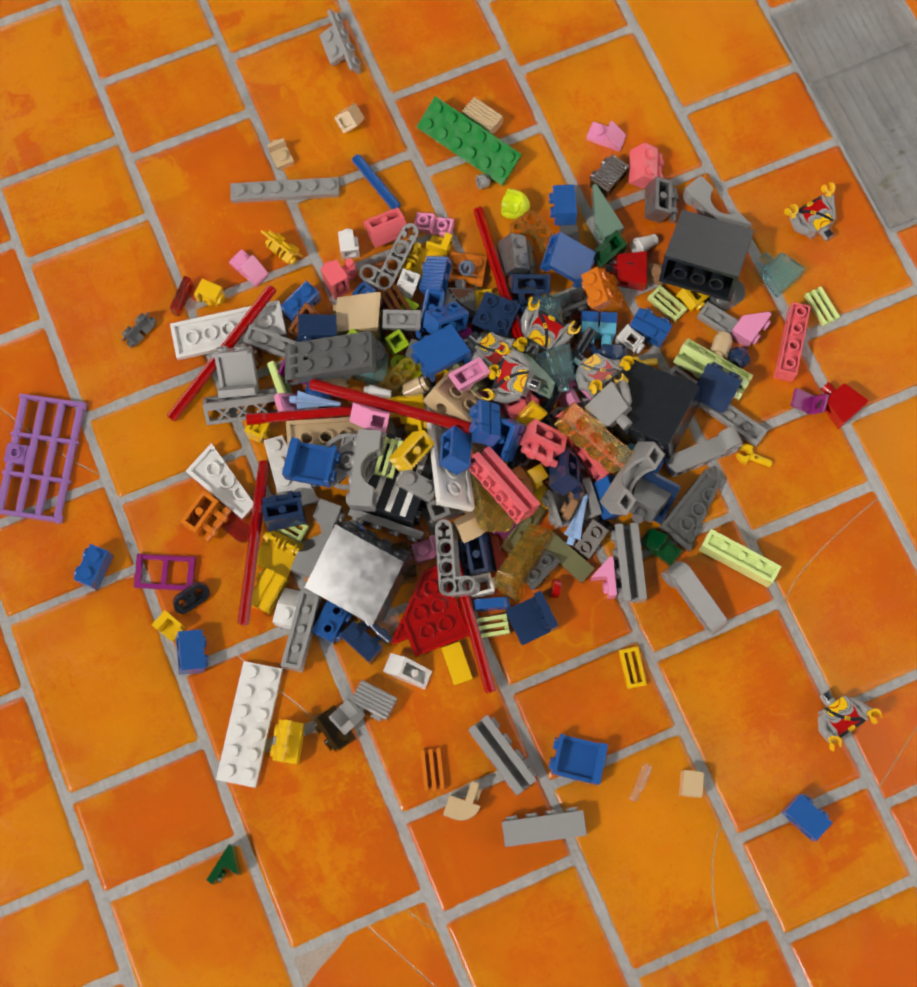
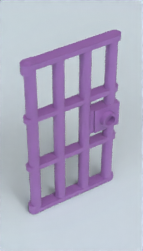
M20 394L14 430L11 431V443L7 444L4 457L6 466L5 470L2 471L0 515L62 524L64 503L68 485L71 484L70 475L76 446H79L78 437L87 403ZM28 400L39 402L32 434L21 432ZM47 403L58 405L51 437L40 435ZM66 406L77 407L70 439L59 438ZM20 438L31 439L30 446L19 445ZM39 440L50 442L43 476L32 474ZM58 443L69 445L62 478L51 477ZM14 464L25 466L24 473L14 472ZM11 476L22 478L15 511L4 510ZM30 479L41 481L35 514L23 513ZM49 482L61 483L54 517L42 515Z

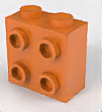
M598 267L581 274L583 280L581 284L587 292V303L590 308L599 312L613 313L624 308L622 304L623 297L617 289L616 285L618 282L613 274Z

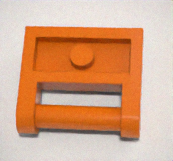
M451 252L450 260L452 267L448 283L451 284L458 279H463L466 281V284L477 285V287L482 288L487 256ZM471 260L475 264V271L472 275H478V278L453 275V272L461 273L459 264L462 261Z

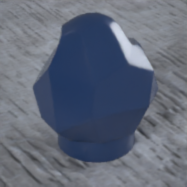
M735 347L730 350L728 355L729 362L741 369L750 364V357L746 348Z

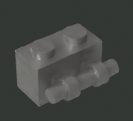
M655 177L645 187L644 219L661 223L669 217L670 223H676L679 195L677 194V189L672 188V181Z
M510 233L498 242L500 262L505 277H509V273L528 272L529 274H536V262L533 259L534 247L531 246V240H526V237L523 235Z

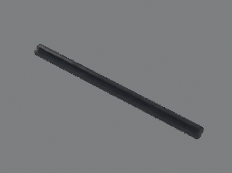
M589 327L586 329L556 380L552 397L550 399L546 397L541 407L547 411V415L540 422H545L578 366L573 362L574 358L579 353L584 355L595 337L596 330ZM520 444L513 462H508L507 464L510 470L519 466L526 455L521 452L523 446Z

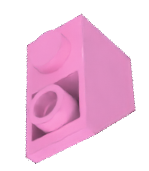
M763 312L743 315L731 332L732 339L747 349L751 343L755 345L761 337L759 332L761 330L765 331L771 323L769 321L771 313Z
M353 402L349 421L365 429L381 430L383 433H386L391 412Z

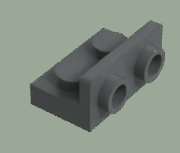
M582 287L547 301L554 318L562 321L568 320L574 314L588 311L590 308Z

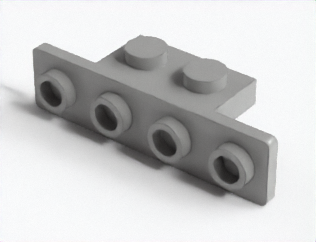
M330 9L327 12L332 26L319 35L329 62L335 66L346 59L349 69L360 74V62L354 54V46L349 41V33L342 23L343 18L338 12L336 13Z

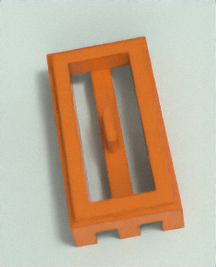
M441 749L420 750L424 791L445 789ZM433 753H437L440 785L436 786ZM425 754H429L432 786L429 787Z

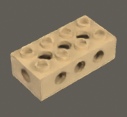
M451 369L429 392L423 402L436 413L472 423V417L469 416L470 409L483 396L472 389L469 391H459L448 376L449 373L454 371ZM500 412V418H507ZM472 440V445L480 452L487 446Z
M350 417L286 421L287 447H289L291 437L299 438L303 443L304 441H309V444L325 446L328 442L322 440L330 441L332 438L345 433L358 434V429L364 428L350 422ZM342 440L334 443L333 445L337 446L338 449H340Z

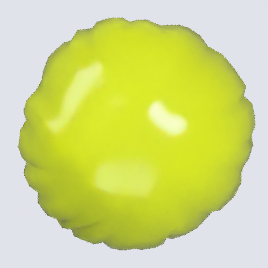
M507 189L501 203V215L507 219L516 220L523 218L530 209L528 198L519 190Z

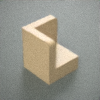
M356 103L340 111L334 119L342 132L345 133L358 126L364 120V116Z
M682 770L680 774L679 796L701 798L703 795L704 773Z

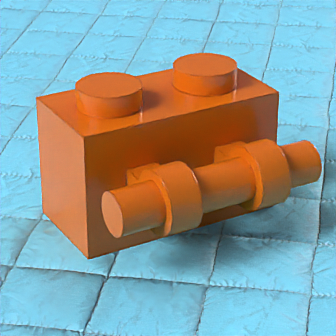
M202 491L180 520V523L199 537L206 531L207 533L203 539L210 542L218 534L217 531L221 525L227 522L228 516L232 511L225 507L222 512H219L222 508L221 503L205 491ZM217 517L213 525L210 527L209 524L211 523L213 518Z

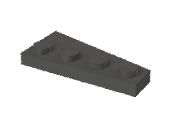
M707 468L704 469L659 526L661 530L688 552L691 551L692 544L699 533L703 519L706 517L709 505L713 501L721 483V480Z

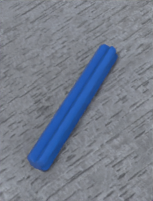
M356 154L352 158V162L391 210L397 207L400 208L401 204L363 157Z

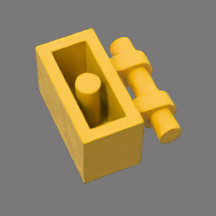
M279 720V724H276L274 729V736H277L276 743L272 744L270 751L273 761L299 765L306 726L304 723Z

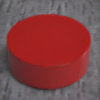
M553 578L550 598H559L562 585L560 579Z

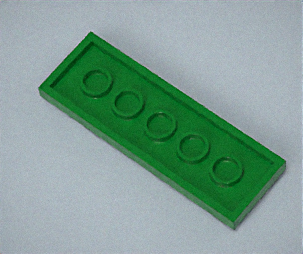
M434 96L416 126L502 186H504L523 156L436 96Z

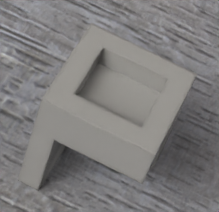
M348 698L329 716V719L345 735L365 714Z

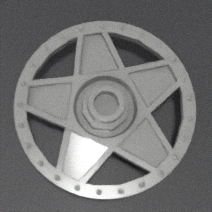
M345 433L338 435L325 445V447H331L334 443L342 440L339 449L341 460L339 464H336L335 471H337L335 482H332L331 485L335 488L350 490V485L339 483L352 473L351 458L355 454L356 449L353 438L357 434ZM377 458L372 460L371 468L368 474H365L366 482L374 474Z

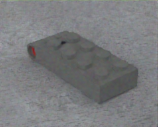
M372 331L296 342L295 344L285 346V383L289 385L310 382L312 379L325 380L377 372L376 342Z

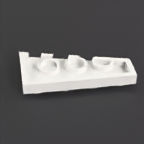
M283 436L264 440L278 495L286 494L287 491L291 490L293 492L301 491V500L304 507L318 503L319 499L310 484L286 480L283 477L282 471L288 451L287 443Z
M211 443L186 472L238 517L244 520L252 511L253 501Z

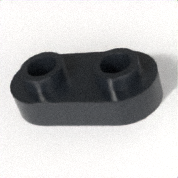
M204 582L193 583L173 598L172 604L175 611L180 614L188 613L208 599L210 590ZM201 588L200 592H195L197 589ZM181 600H185L184 603L179 604Z

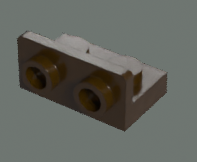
M332 706L319 716L313 717L315 720L313 726L319 734L323 732L326 737L324 743L330 751L334 749L337 753L356 740V737L351 730L344 735L329 719V716L337 710L335 706Z

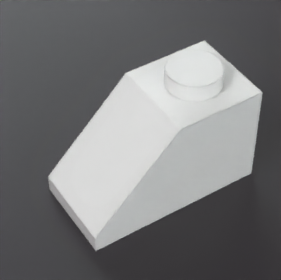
M284 588L277 602L272 621L275 626L291 628L300 591Z
M390 653L383 672L422 689L426 688L432 673L431 670L406 657Z

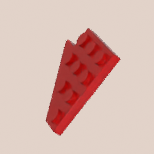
M437 565L423 570L391 642L394 646L409 640L415 658L469 637L467 626L456 598L448 597L439 590ZM448 584L447 592L450 593L452 589L450 584Z

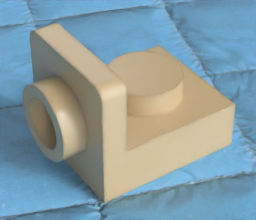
M284 138L274 140L267 145L278 171L294 165Z

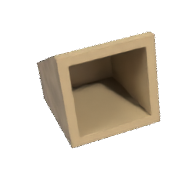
M381 292L337 297V304L333 305V315H336L337 336L346 335L353 328L358 333L372 331L375 340L379 341L383 309Z

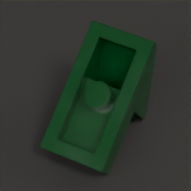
M615 230L594 250L596 252L594 261L601 269L605 268V264H609L618 254L625 253L628 243L618 230Z
M650 528L640 541L641 546L670 567L682 550L667 540V534Z
M228 844L206 879L212 885L223 881L227 874L226 868L237 875H241L235 845Z

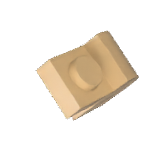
M482 508L475 511L472 510L471 512L464 511V516L453 520L463 543L475 539L487 531L489 526Z
M471 781L465 800L449 796L443 816L459 821L468 820L475 816L480 809L479 805L473 804L474 800L478 801L482 790L478 788L479 783Z

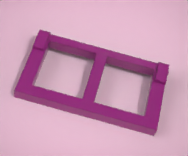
M137 553L134 588L183 591L194 582L196 557ZM143 560L163 561L161 584L141 583ZM169 561L189 562L186 585L167 584Z

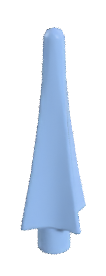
M298 391L297 396L290 395L289 397L290 403H297V409L341 406L339 401L320 398Z
M588 494L583 496L575 516L564 535L568 536L566 544L574 546L576 539L581 540Z

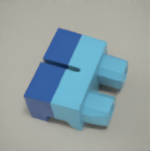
M582 311L580 317V338H582L586 329L591 327L596 330V335L589 347L594 346V339L601 340V345H612L616 334L617 313L600 312L599 316V312Z

